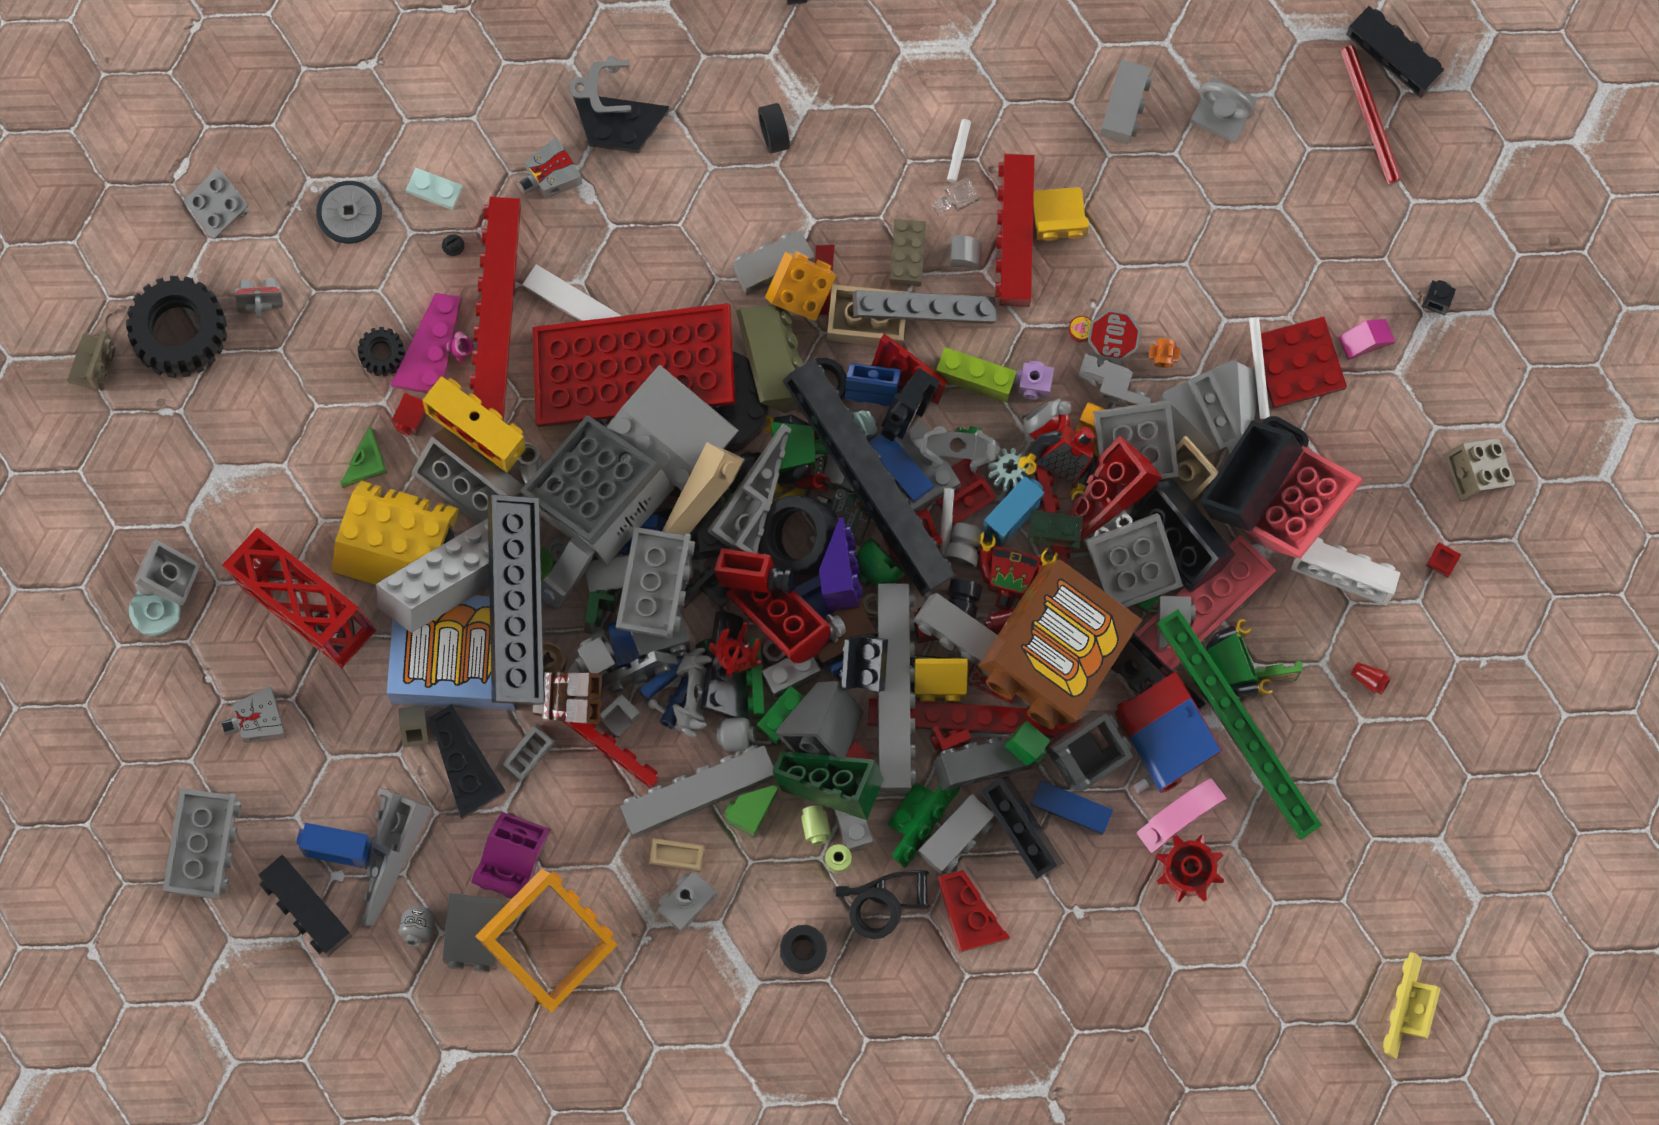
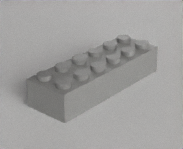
M488 518L376 584L377 608L413 633L488 588Z

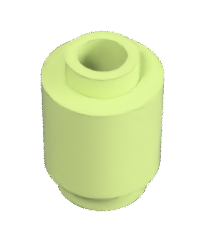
M822 805L804 808L801 820L806 841L812 842V845L827 843V839L831 837L827 812L823 810Z
M837 844L827 850L825 862L831 872L841 874L850 868L852 856L846 846ZM836 854H841L844 858L842 861L837 862L833 857Z

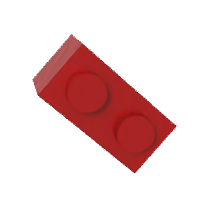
M721 548L714 571L720 586L769 593L768 577L770 569L774 564L771 555Z

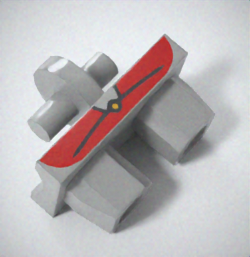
M276 278L264 280L263 287H254V283L251 280H241L239 287L234 289L237 310L246 309V312L256 311L257 318H262L263 311L283 307L281 287L278 286Z

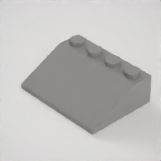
M661 365L646 379L606 427L657 462L667 478L680 490H683L706 443L708 442L725 449L739 431Z

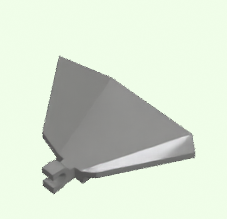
M1231 360L1164 391L1159 402L1169 400L1171 403L1175 441L1179 442L1183 437L1187 436L1204 456L1226 448L1229 457L1237 444L1236 442L1240 440L1250 422L1254 421L1258 400L1255 371L1237 361Z

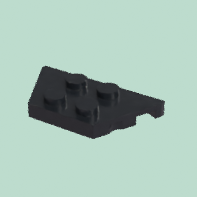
M573 96L588 144L591 147L639 153L645 146L647 139L656 131L658 124L669 113V106L599 96V100L603 106L631 105V112L597 113L592 108L590 98L579 99Z

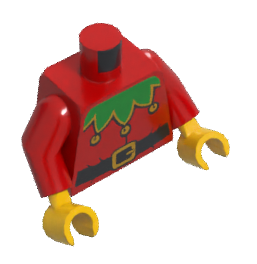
M983 532L980 535L982 547L980 548L978 567L983 581L989 585L988 590L998 593L995 606L1008 610L1011 607L1013 598L1021 599L1041 567L1055 561L1058 553H1055L1053 559H1048L1045 554L1048 548L1044 549L1041 557L995 545L994 533L992 535L993 539L990 542H985L983 540Z

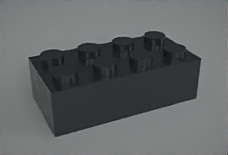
M1253 420L1250 422L1200 500V503L1211 519L1250 532L1253 531L1303 452L1293 433Z

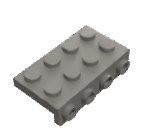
M634 527L616 629L673 639L674 631L679 632L681 617L677 616L678 606H684L686 592L681 590L683 581L688 582L690 566H686L688 556L693 557L695 542L691 541V534L685 533L684 536Z
M180 788L163 892L221 900L222 893H227L229 879L225 878L226 868H231L233 852H229L231 842L236 840L237 827L234 826L235 816H240L242 802L238 801L236 794L231 793L227 795Z

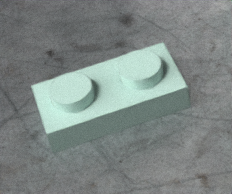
M415 167L406 188V193L454 210L463 187L461 184Z

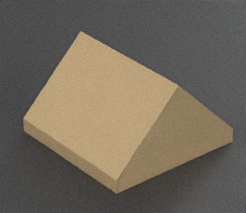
M1185 436L1175 446L1179 477L1163 480L1174 479L1191 501L1194 502L1208 490L1218 471L1190 439Z

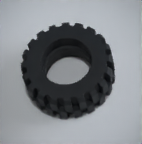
M170 276L169 281H164L162 277L156 279L157 284L152 287L148 283L143 287L144 293L142 295L137 293L133 298L135 305L129 306L127 312L129 319L126 320V329L129 341L137 357L141 359V362L147 368L152 367L155 373L161 375L163 372H166L167 376L176 378L177 373H181L184 378L191 376L190 371L196 370L197 373L204 371L203 365L206 363L212 365L216 361L214 355L216 353L221 354L224 348L222 341H226L227 337L225 329L227 326L226 318L215 294L212 291H208L206 285L200 281L195 284L193 278L186 276L184 281H181L178 276ZM177 307L195 311L200 318L201 325L198 333L191 341L180 346H166L156 340L153 334V327L161 314Z

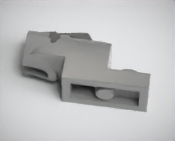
M1091 353L1085 354L1078 378L1095 387L1101 385L1098 399L1122 407L1147 404L1151 400V398L1146 397L1147 395L1144 392L1132 390L1131 392L1127 390L1133 372L1122 366L1121 359Z

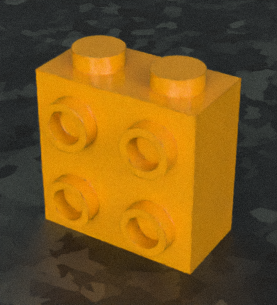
M785 251L765 298L773 305L816 321L837 275L830 270L831 266L823 261L817 260L814 263L809 261V257L803 253L795 251L794 254Z

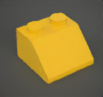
M915 659V699H919V702H935V699H945L947 703L961 702V699L966 698L968 659Z

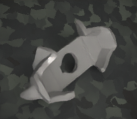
M938 426L932 431L925 433L922 437L912 439L913 444L920 449L921 455L931 460L934 469L941 467L944 462L938 456L972 459L970 468L975 473L978 466L994 461L1001 450L995 440L983 434L982 430H977L975 434L946 431L945 427ZM961 438L966 443V447L955 452L950 449L949 444L952 439Z
M698 648L689 654L682 655L683 661L676 671L677 675L688 672L689 679L686 706L682 708L677 704L673 705L678 723L675 729L689 737H697L693 730L706 727V723L701 722L705 720L702 716L703 710L701 709L707 671L704 665L712 662L713 658L701 656L705 652L704 648ZM695 686L698 688V698L696 700L693 692Z

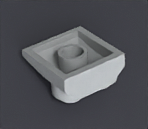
M155 540L142 560L134 580L135 587L144 595L151 596L156 594L183 606L201 564L164 543Z

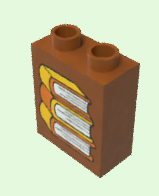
M1058 559L1041 567L978 667L990 675L986 680V684L991 690L1007 699H1012L1017 694L1031 705L1027 711L1031 719L1045 728L1054 729L1056 724L1062 726L1079 719L1142 619L1065 562Z

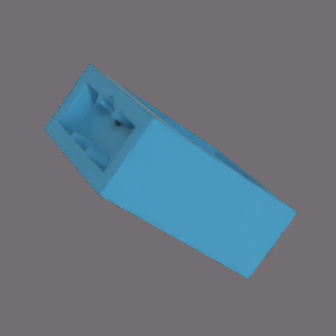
M1025 476L984 520L982 530L987 533L986 537L989 540H992L993 533L995 534V545L1003 547L1041 506L1045 492L1042 491L1043 487L1037 480L1033 478L1030 480Z

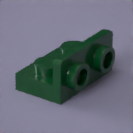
M596 590V593L590 592L584 633L594 634L595 627L600 628L603 610L614 612L616 597L611 596V592L605 590Z

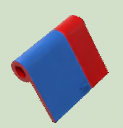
M1176 671L1132 700L1126 699L1117 705L1118 709L1115 711V715L1160 793L1175 788L1183 781L1181 777L1223 751Z

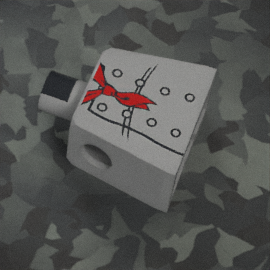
M271 686L235 702L233 709L236 717L221 721L225 735L240 731L244 743L286 738Z

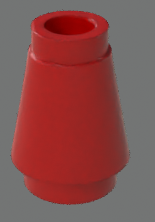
M1360 662L1356 663L1351 672V676L1355 677L1374 694L1377 692L1382 695L1391 680V676L1386 674L1387 671Z

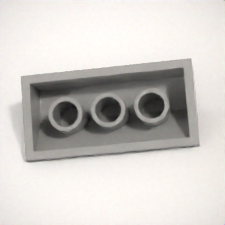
M445 427L430 438L411 472L447 502L459 508V511L475 524H479L488 518V496L521 497L522 493L520 490L524 487L510 474L503 471Z

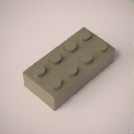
M894 220L890 284L921 286L926 221Z

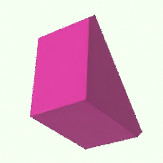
M1386 319L1366 320L1338 337L1348 360L1395 343Z

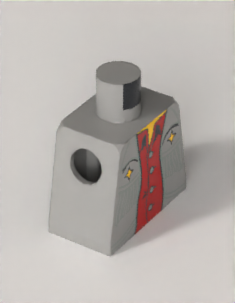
M556 137L526 161V170L529 175L518 181L525 194L538 188L543 197L548 198L581 185L582 176Z

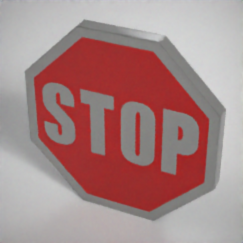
M1108 309L1091 321L1088 343L1097 355L1119 358L1122 361L1138 350L1141 329L1129 312Z

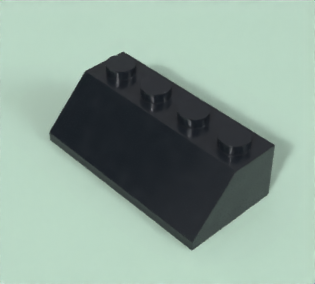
M1174 479L1158 482L1129 514L1133 522L1156 513L1160 515L1182 584L1189 593L1220 573L1236 555Z

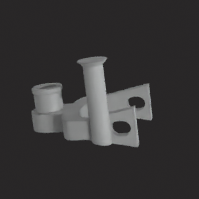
M609 56L606 61L594 62L591 65L589 77H579L572 80L569 87L571 94L579 99L590 98L592 108L597 113L631 112V105L603 106L599 100L597 88L601 69L606 68L609 73H616L620 67H629V60H616L615 57ZM578 85L584 86V90L580 93L575 90Z

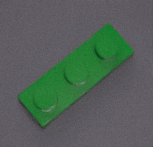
M750 637L751 648H753L756 639L760 641V637ZM761 645L757 659H761ZM761 663L760 666L751 667V670L746 671L747 686H752L753 696H748V711L754 712V719L764 717Z

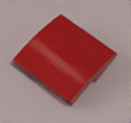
M963 459L951 467L961 483V487L954 490L952 524L954 526L997 499L985 478L981 477L977 470L975 473L971 471L970 459ZM943 497L935 501L943 509Z

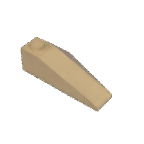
M707 442L662 532L684 536L685 533L690 534L734 482L745 459Z

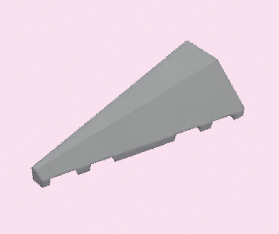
M785 424L781 425L706 531L734 550L758 553L757 549L760 538L763 536L764 523L770 510L779 477L780 464L785 455L788 435L791 433V428Z
M380 788L378 793L382 797L380 811H376L375 819L379 821L376 836L372 837L367 877L370 878L369 891L364 893L363 900L367 902L364 918H360V923L371 927L374 926L432 807Z

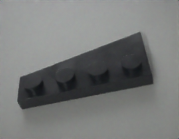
M723 610L717 611L711 643L716 645L722 631L725 629H729L727 640L729 638L737 639L743 626V617ZM734 649L728 651V652H729V655H730L731 657L733 656V654H734V652H735ZM710 651L709 657L713 658V661L707 664L701 709L726 718H747L750 721L746 670L733 672L731 676L726 675L727 669L720 665L716 655ZM739 652L738 658H741L742 654Z
M452 704L429 717L461 820L505 794V789Z

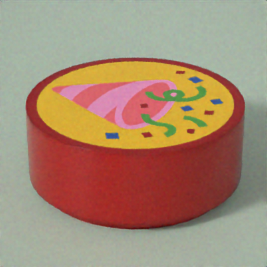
M1086 316L1075 317L1069 325L1070 337L1080 343L1088 341L1092 320Z

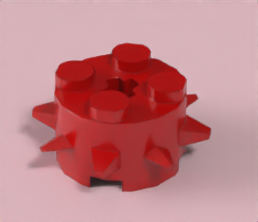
M1178 835L1173 836L1174 847L1170 853L1156 855V858L1164 864L1163 875L1157 880L1158 885L1166 884L1176 893L1177 902H1180L1184 896H1197L1203 902L1207 901L1206 890L1210 884L1224 882V879L1217 874V862L1223 857L1222 852H1211V849L1204 844L1203 835H1200L1196 841L1188 840L1186 842ZM1188 864H1192L1193 870L1196 871V873L1192 872L1190 874L1186 872L1187 869L1184 868V866L1187 867Z

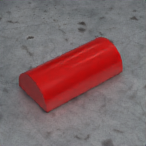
M731 588L726 592L727 597L793 663H803L810 660L821 651L829 639L831 633L830 625L794 589L791 594H786L782 590L764 593Z

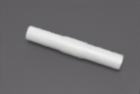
M967 119L961 120L947 177V181L951 183L957 182L971 125V121Z
M944 488L940 537L943 543L939 545V551L942 555L946 553L952 530L954 489Z

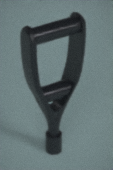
M927 870L900 871L882 876L859 887L836 886V897L859 895L873 886L886 889V880L917 875V904L900 903L901 909H928L930 907L927 892V875H929V872ZM871 898V899H870V900H873V901H875V902H877V903H880V904H883V905L888 906V905L886 904V902H884V901L881 900V899H878V898Z

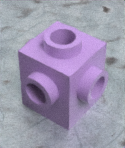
M1038 361L1024 363L1023 369L1017 370L1015 385H1019L1018 394H1023V397L1035 400L1038 397L1048 399L1054 368L1044 366L1043 363Z

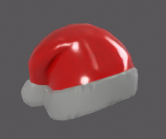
M1058 398L1032 410L1024 418L1026 433L1034 440H1037L1042 433L1059 430L1063 426L1070 427V403L1061 401Z

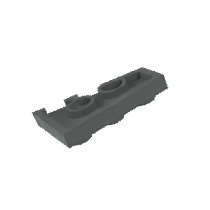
M652 651L647 654L648 658L632 661V668H619L603 676L601 689L617 693L623 691L627 684L632 682L633 684H640L647 681V676L652 674H666L670 672V667L678 665L675 654Z

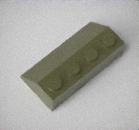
M776 305L736 310L760 403L785 414L799 408L782 381L792 371L804 365L798 354V341L792 332V318L789 312Z

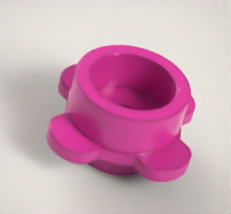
M457 332L454 335V339L446 343V350L453 353L456 361L463 362L466 360V355H469L474 350V344L464 333Z

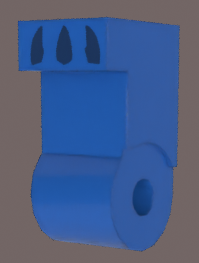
M617 621L608 623L610 644L615 654L614 658L617 669L623 667L632 668L631 662L639 659L631 632L616 629Z

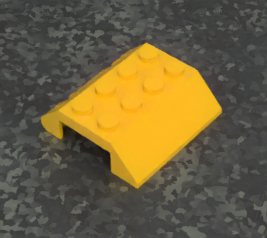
M361 481L351 494L335 540L331 572L376 585L378 582L443 545L449 527L454 529L459 508L449 505L445 508V504L438 503L433 511L430 512L428 511L430 507V500L424 498L421 501V497L401 491L397 494V490L390 489L384 498H381L382 486L375 484L373 487V483Z

